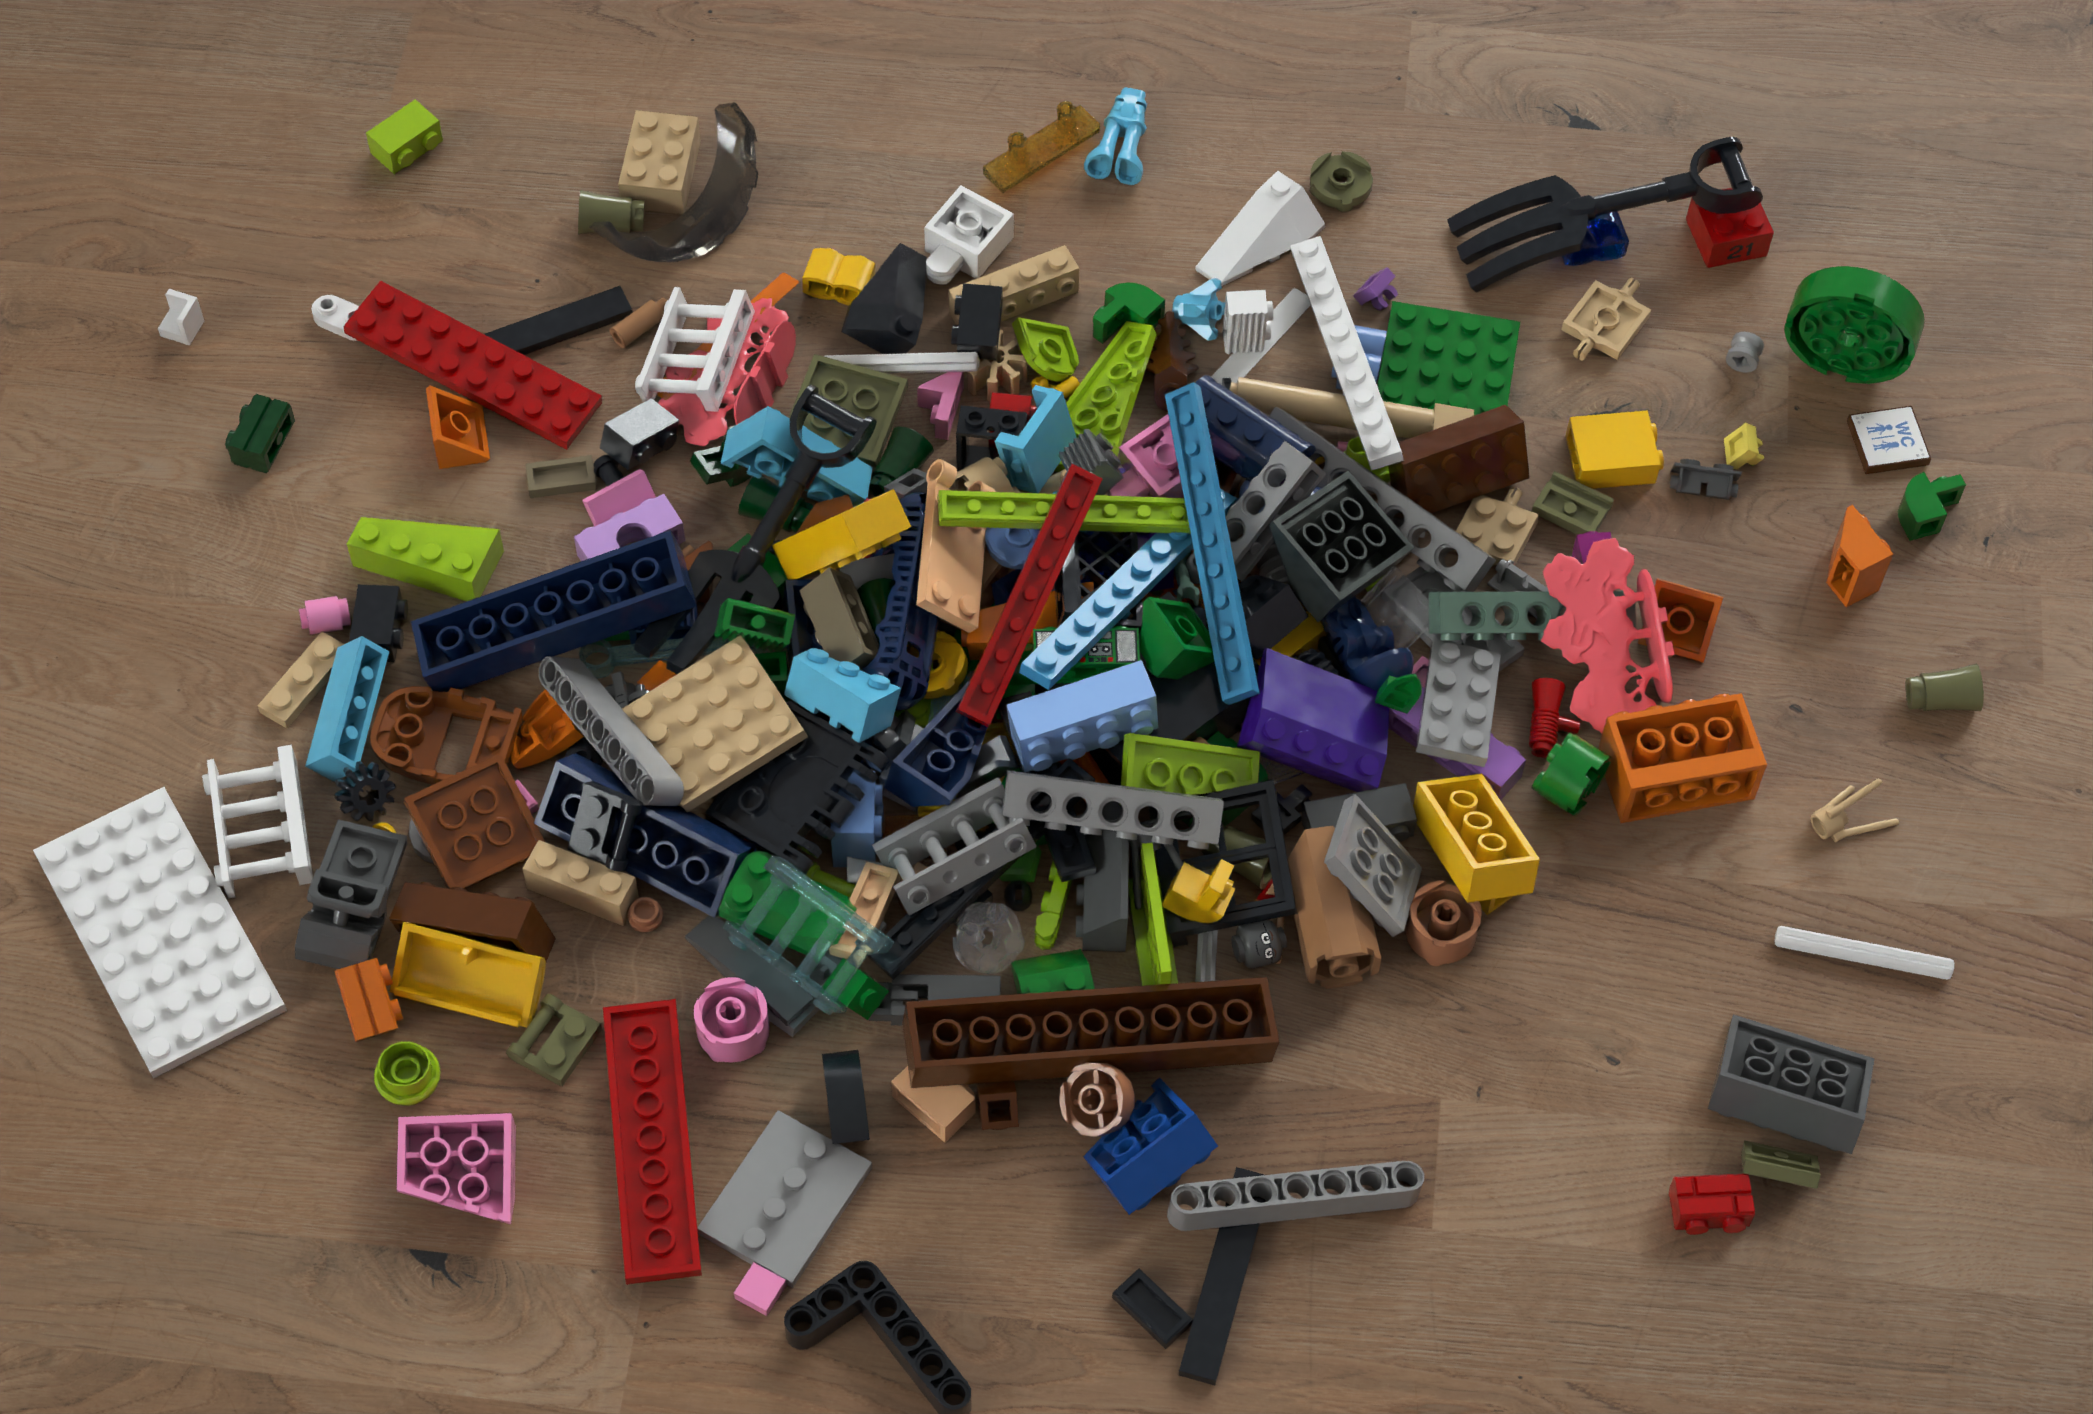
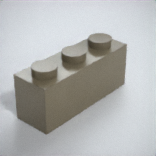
M829 567L799 590L805 603L803 608L809 618H811L816 631L815 638L817 642L829 654V657L840 662L854 663L859 666V670H862L875 658L878 653L879 643L851 576Z

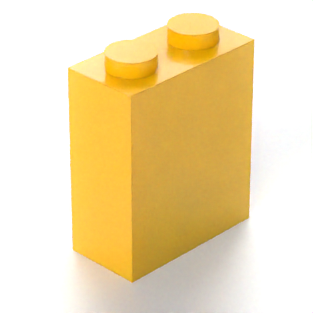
M1648 410L1569 418L1565 437L1575 481L1592 489L1656 483L1659 470L1664 468V456L1662 450H1657V427L1655 423H1651Z

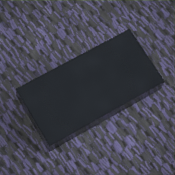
M1140 1268L1112 1293V1298L1165 1349L1192 1325L1193 1319Z

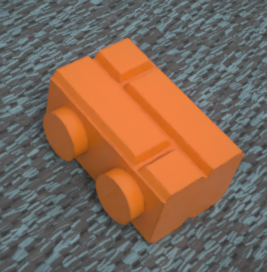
M374 958L334 971L356 1042L399 1029L397 1021L403 1020V1015L398 999L390 1000L386 986L392 985L393 982L387 963L379 965L378 958Z

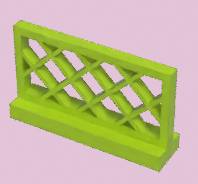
M1153 842L1142 843L1140 859L1142 908L1140 910L1135 909L1133 878L1128 879V901L1141 986L1178 983L1174 951L1168 934L1165 910L1162 907L1163 897L1160 878L1157 876Z

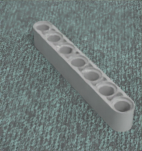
M545 657L539 667L541 684L632 795L643 802V805L677 806L681 802L684 793L681 778L579 658Z
M1396 1161L1185 1183L1173 1190L1167 1218L1174 1228L1180 1231H1191L1406 1208L1416 1202L1424 1182V1172L1418 1164L1412 1161ZM1398 1182H1406L1410 1184L1412 1187H1404L1400 1185ZM1362 1185H1369L1376 1191H1368ZM1326 1189H1333L1337 1191L1339 1195H1332L1328 1193ZM1289 1193H1297L1303 1198H1293ZM1252 1197H1261L1264 1198L1267 1202L1260 1203L1255 1201ZM1222 1200L1230 1206H1220L1215 1201ZM1187 1204L1191 1206L1193 1210H1184L1180 1208L1178 1205Z

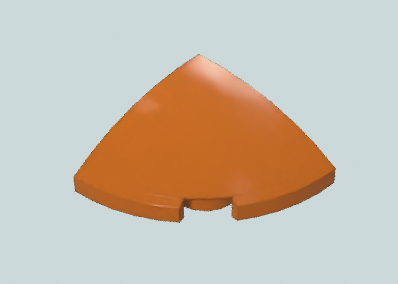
M546 689L533 701L523 715L524 723L520 730L523 737L521 739L518 735L516 736L511 751L512 763L517 769L535 765L563 752L584 737Z

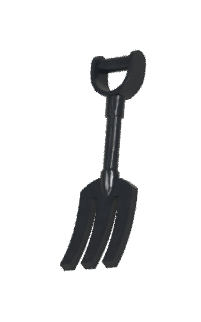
M1726 137L1702 145L1692 157L1689 172L1664 177L1659 182L1598 196L1586 195L1581 197L1573 186L1554 175L1508 189L1466 208L1447 219L1451 233L1457 238L1503 216L1544 204L1506 219L1457 246L1461 261L1466 265L1511 244L1556 231L1519 245L1466 274L1470 287L1475 292H1479L1489 285L1525 268L1580 251L1587 236L1588 221L1594 220L1600 215L1665 200L1669 203L1690 197L1705 210L1718 214L1737 213L1754 208L1762 201L1763 195L1761 189L1753 186L1740 155L1743 149L1740 139L1737 137ZM1722 162L1733 190L1713 188L1703 182L1698 174L1704 168Z
M812 384L804 390L794 406L790 417V434L799 453L785 474L786 480L748 544L742 546L739 553L729 550H707L700 552L688 570L696 604L715 577L718 576L721 579L688 633L668 658L666 666L668 670L675 674L682 672L693 665L716 638L714 634L719 610L727 598L743 601L750 594L753 597L749 603L777 609L782 600L780 592L771 576L762 567L766 561L765 556L802 493L804 490L809 489L821 467H842L854 461L871 438L876 427V419L871 416L863 419L818 394L819 389ZM808 413L853 438L845 447L836 452L819 453L810 450L804 445L802 441V427ZM693 608L651 622L635 641L634 650L650 659Z

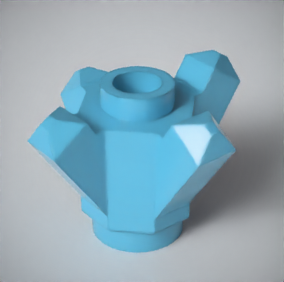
M1217 278L1208 280L1190 293L1177 295L1172 308L1175 318L1180 319L1182 324L1190 326L1207 341L1217 339L1218 329L1215 328V324L1224 315L1225 302L1218 301L1216 292L1222 289V283Z

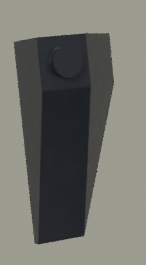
M899 243L872 279L864 286L860 294L848 306L841 332L882 354H904L911 350L917 343L923 320L927 257Z

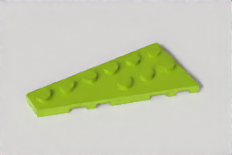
M1126 321L1066 402L1076 437L1079 438V434H1084V429H1089L1095 436L1101 433L1113 446L1111 451L1117 457L1157 335L1153 325ZM1062 461L1054 470L1055 472L1065 470Z

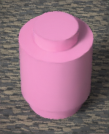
M337 596L308 600L304 601L305 608L299 609L302 629L309 628L310 635L319 634L321 631L325 633L343 630V626L351 625L346 598L338 599Z

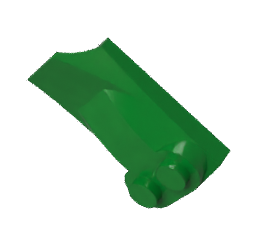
M756 851L744 858L726 888L719 907V916L816 959L821 950L839 943L857 908L850 902L849 897L778 864L774 857L767 852Z

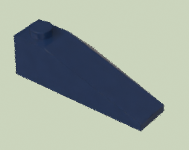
M969 681L892 761L884 788L912 807L950 805L969 784L988 728L956 712Z

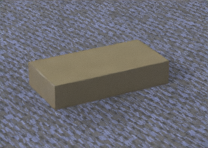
M592 455L525 464L530 498L596 490Z

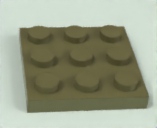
M814 354L789 418L800 396L811 384L819 389V395L863 419L868 416L873 417L877 421L876 427L865 448L857 457L869 466L876 468L907 391L908 379ZM808 413L803 424L808 430L825 440L831 441L839 448L845 447L853 438Z

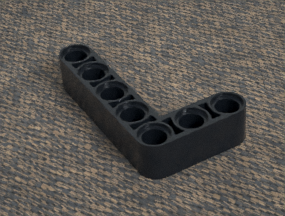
M858 1261L786 1311L784 1316L786 1339L793 1348L799 1350L813 1347L861 1313L938 1414H970L971 1388L968 1382L874 1263ZM861 1279H869L873 1282L870 1287L863 1289L855 1285ZM831 1300H837L842 1303V1306L836 1310H829L824 1307ZM884 1307H889L896 1311L890 1317H881L877 1314ZM799 1322H807L812 1325L804 1332H798L793 1329V1326ZM906 1336H912L918 1340L913 1346H904L899 1341ZM928 1365H935L941 1371L934 1376L924 1374L922 1369ZM951 1394H957L963 1397L964 1401L958 1405H950L944 1399Z

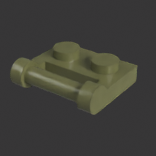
M546 994L540 1002L541 1009L517 1043H511L506 1050V1054L516 1063L563 1087L601 1032L602 1027L600 1022L569 1007L556 996ZM553 1015L561 1019L537 1055L530 1053V1048Z

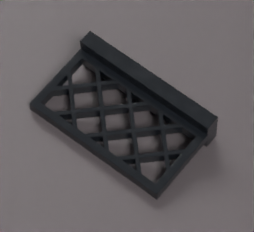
M1096 531L1088 538L1082 532H1078L1055 582L1057 628L1107 581L1095 570L1104 563L1115 573L1121 566L1111 558L1112 556L1120 552L1127 559H1130L1138 551L1137 532H1128V536L1122 541L1110 531ZM1101 536L1113 546L1106 553L1093 543ZM1085 548L1098 558L1090 565L1079 556V553ZM1087 575L1099 585L1092 592L1080 583V580ZM1142 599L1129 611L1134 615V620L1121 619L1114 627L1139 628V633H1141Z

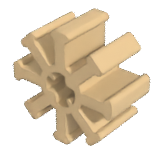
M1000 330L997 360L979 359L980 365L977 371L963 372L964 378L967 377L968 391L972 395H976L979 389L987 385V401L991 402L992 392L998 393V386H1002L1010 394L1018 395L1020 393V380L1027 382L1028 363L1022 355L1016 336L1013 341L1003 347V330Z

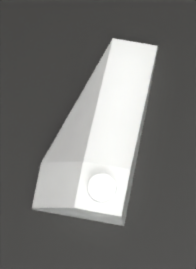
M1277 171L1255 192L1196 265L1195 270L1209 280L1217 278L1221 281L1222 286L1251 273L1253 267L1268 260L1272 263L1280 259V254L1291 250L1290 245L1314 238L1325 228V222L1304 188Z

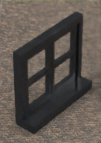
M1270 780L1196 795L1222 799L1224 801L1223 811L1259 804L1266 843L1227 851L1223 823L1221 821L1218 842L1220 852L1184 859L1182 862L1204 871L1215 868L1221 859L1233 865L1269 857L1275 897L1236 905L1233 893L1224 916L1212 923L1191 921L1164 908L1168 934L1173 946L1188 945L1187 936L1298 914L1274 781ZM1148 806L1150 820L1157 819L1156 808ZM1180 811L1174 818V826L1176 827L1175 821L1192 818L1191 812ZM1173 839V846L1181 859L1178 839ZM1161 844L1162 848L1155 850L1162 897L1164 899L1178 870L1165 846Z

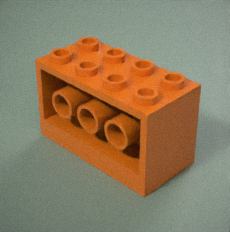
M1742 693L1734 695L1719 694L1711 699L1700 701L1690 699L1677 705L1666 707L1656 705L1646 710L1632 713L1626 711L1617 712L1607 717L1598 749L1611 756L1609 760L1611 764L1605 778L1620 823L1753 800L1767 767V762Z

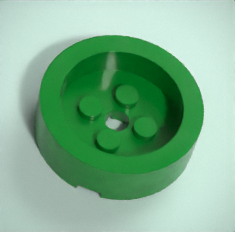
M1837 266L1818 270L1801 281L1792 300L1784 332L1790 348L1811 368L1824 375L1827 374V371L1847 376L1846 382L1870 384L1892 380L1903 374L1910 367L1924 329L1925 318L1922 307L1915 296L1892 278L1864 268Z

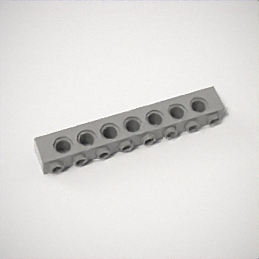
M1275 406L1269 417L1277 420L1284 427L1315 446L1316 451L1309 459L1315 462L1317 458L1324 457L1325 466L1323 471L1327 474L1317 486L1323 488L1349 470L1369 495H1377L1378 506L1391 521L1397 513L1402 512L1404 514V523L1398 529L1414 546L1411 552L1419 557L1416 563L1431 574H1434L1436 570L1446 576L1443 583L1456 592H1461L1463 589L1468 592L1476 590L1496 559L1286 411ZM1429 531L1431 534L1430 544L1425 548H1420L1418 544L1420 535L1423 532ZM1456 550L1458 553L1457 563L1452 567H1447L1445 564L1446 555L1448 552Z

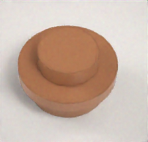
M638 898L628 909V922L633 929L639 932L653 931L663 921V909L652 898Z

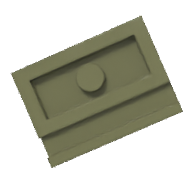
M1554 471L1551 479L1546 483L1533 504L1531 512L1537 513L1539 517L1575 534H1584L1589 531L1597 532L1608 511L1611 510L1614 499Z
M1744 1140L1741 1151L1743 1173L1810 1188H1818L1821 1176L1819 1173L1818 1156Z

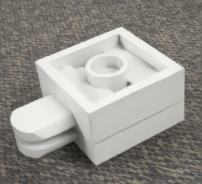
M960 185L924 227L925 251L931 254L926 259V275L928 279L933 283L945 285L952 280L959 270L976 279L980 278L1014 238V213Z

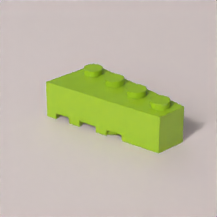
M367 517L360 518L347 542L351 562L354 567L466 602L481 597L504 553L500 529Z

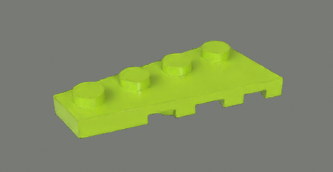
M1128 733L1124 735L1121 786L1201 795L1258 783L1260 751Z

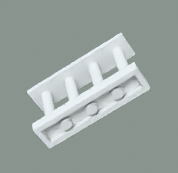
M674 287L670 299L665 303L663 317L642 371L635 381V390L642 402L651 398L655 400L658 392L696 394L700 398L705 411L718 412L755 313L746 290L734 289L729 303H726L725 306L687 304L681 288ZM686 317L722 319L720 327L716 330L682 329ZM677 342L713 343L711 351L707 355L672 354ZM667 367L704 369L701 378H698L697 381L663 379Z
M292 745L277 747L279 761L273 762L272 766L219 775L214 759L207 760L208 774L202 775L205 793L206 795H211L220 863V865L214 866V875L217 886H224L228 899L235 898L233 880L288 870L289 873H296L299 885L312 882L313 873L298 765ZM274 779L277 782H282L283 791H278L276 796L227 805L223 803L222 789ZM278 809L281 812H286L287 821L281 822V826L227 835L226 819ZM284 840L285 843L290 842L291 851L285 852L283 857L231 866L230 849Z

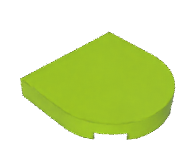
M1020 317L1012 323L1023 357L1038 374L1051 381L1062 382L1074 373L1079 364V358L1067 326Z

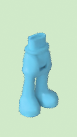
M1125 87L1122 89L1121 94L1116 96L1109 115L1104 119L1105 132L1099 146L1088 153L1084 162V170L1090 177L1104 179L1109 176L1113 166L1118 137H1124L1115 163L1116 178L1121 183L1134 185L1141 181L1143 165L1137 156V147L1140 137L1147 129L1144 123L1147 108L1144 91Z

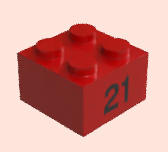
M1691 197L1686 221L1707 268L1767 256L1774 231L1761 202L1749 210L1718 214L1707 211L1697 205Z

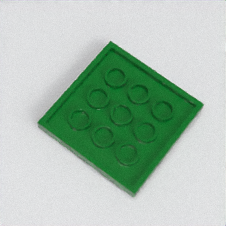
M1392 301L1377 386L1382 400L1433 409L1435 403L1474 409V415L1503 405L1508 406L1521 321Z

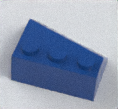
M1160 1077L1151 1085L1155 1092L1144 1103L1141 1100L1135 1102L1129 1121L1120 1130L1102 1136L1083 1156L1129 1215L1135 1210H1140L1147 1206L1153 1196L1165 1187H1170L1177 1183L1184 1172L1193 1165L1204 1162L1211 1152L1218 1147L1197 1115Z

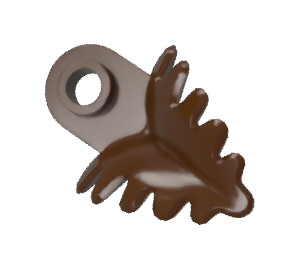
M1167 311L1165 317L1158 320L1161 328H1154L1157 339L1154 341L1153 348L1156 350L1151 351L1149 360L1152 362L1147 363L1145 370L1155 375L1154 399L1157 406L1166 412L1168 410L1166 399L1164 398L1165 392L1169 389L1176 390L1186 386L1188 374L1199 369L1197 365L1187 363L1194 359L1196 355L1193 352L1183 350L1189 347L1191 342L1188 339H1181L1186 335V330L1177 327L1181 324V320L1175 318L1172 311Z

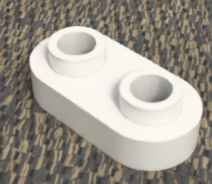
M324 295L314 301L311 309L314 321L318 326L349 340L358 341L345 334L343 327L358 309V305L334 295Z

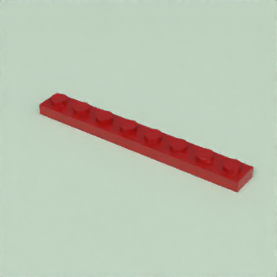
M1074 464L1069 466L956 710L957 713L986 727L991 724L1103 478Z

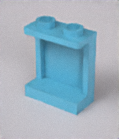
M1035 385L1032 389V394L1037 410L1020 435L1015 436L1001 432L994 441L999 457L1007 468L1006 477L1011 486L1031 493H1039L1061 461L1059 452H1063L1064 447H1069V443H1073L1074 438H1077L1063 392L1054 388Z

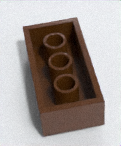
M1503 405L1398 442L1404 460L1388 465L1390 485L1431 514L1529 479L1524 421L1507 405Z

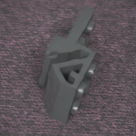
M338 819L320 869H316L308 890L307 900L313 903V908L301 918L295 944V959L336 969L372 959L387 917V899L407 846L406 835Z

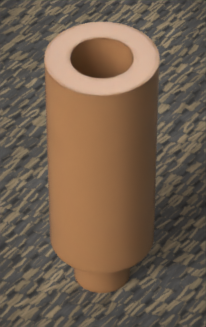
M663 297L657 302L649 300L610 329L613 340L621 348H625L661 322L667 300Z

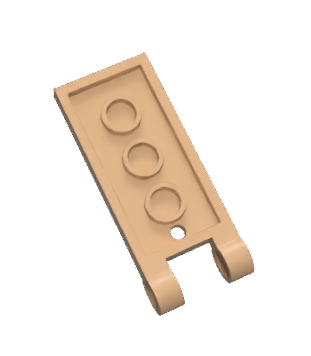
M937 459L931 464L926 475L928 486L916 605L970 633L977 629L979 624L986 528L939 526L937 495L939 490H949L957 477V468L942 459ZM976 481L967 491L995 492V489L981 481Z

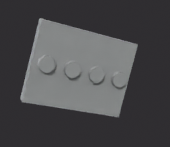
M778 1110L697 1227L698 1235L752 1265L754 1262L786 1279V1284L793 1288L872 1170V1162L840 1144H832V1140Z

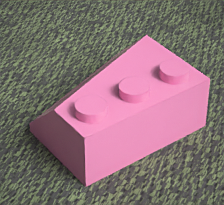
M512 1113L398 1117L397 1192L511 1224L515 1202L516 1125Z

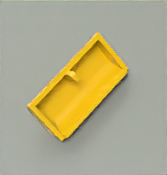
M403 922L392 976L393 984L390 986L389 992L394 993L395 996L517 1028L519 1026L527 1028L538 1008L545 976L546 961L544 957Z

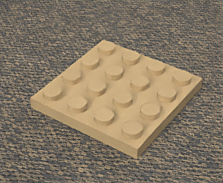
M741 635L622 708L681 778L684 793L680 803L687 813L808 737Z

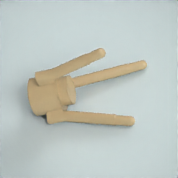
M1876 779L1848 797L1855 790L1854 786L1850 785L1824 807L1813 812L1814 814L1811 815L1810 819L1816 833L1822 839H1827L1831 836L1834 842H1838L1845 837L1898 825L1899 820L1895 818L1844 829L1845 824L1848 823V817L1844 810L1880 786L1882 780Z

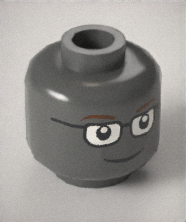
M1265 920L1238 926L1236 935L1231 937V944L1237 962L1244 963L1249 969H1255L1279 962L1282 956V949L1287 948V939L1282 927L1276 928L1271 920Z

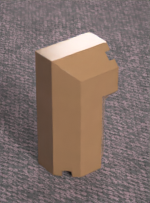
M1334 826L1305 829L1288 857L1298 913L1293 915L1307 980L1312 984H1315V979L1320 980L1321 987L1326 989L1356 985L1363 981V973L1370 970L1371 976L1377 974L1381 964V955L1371 913L1361 902L1353 898L1350 890L1338 877L1331 874L1324 863L1335 830Z

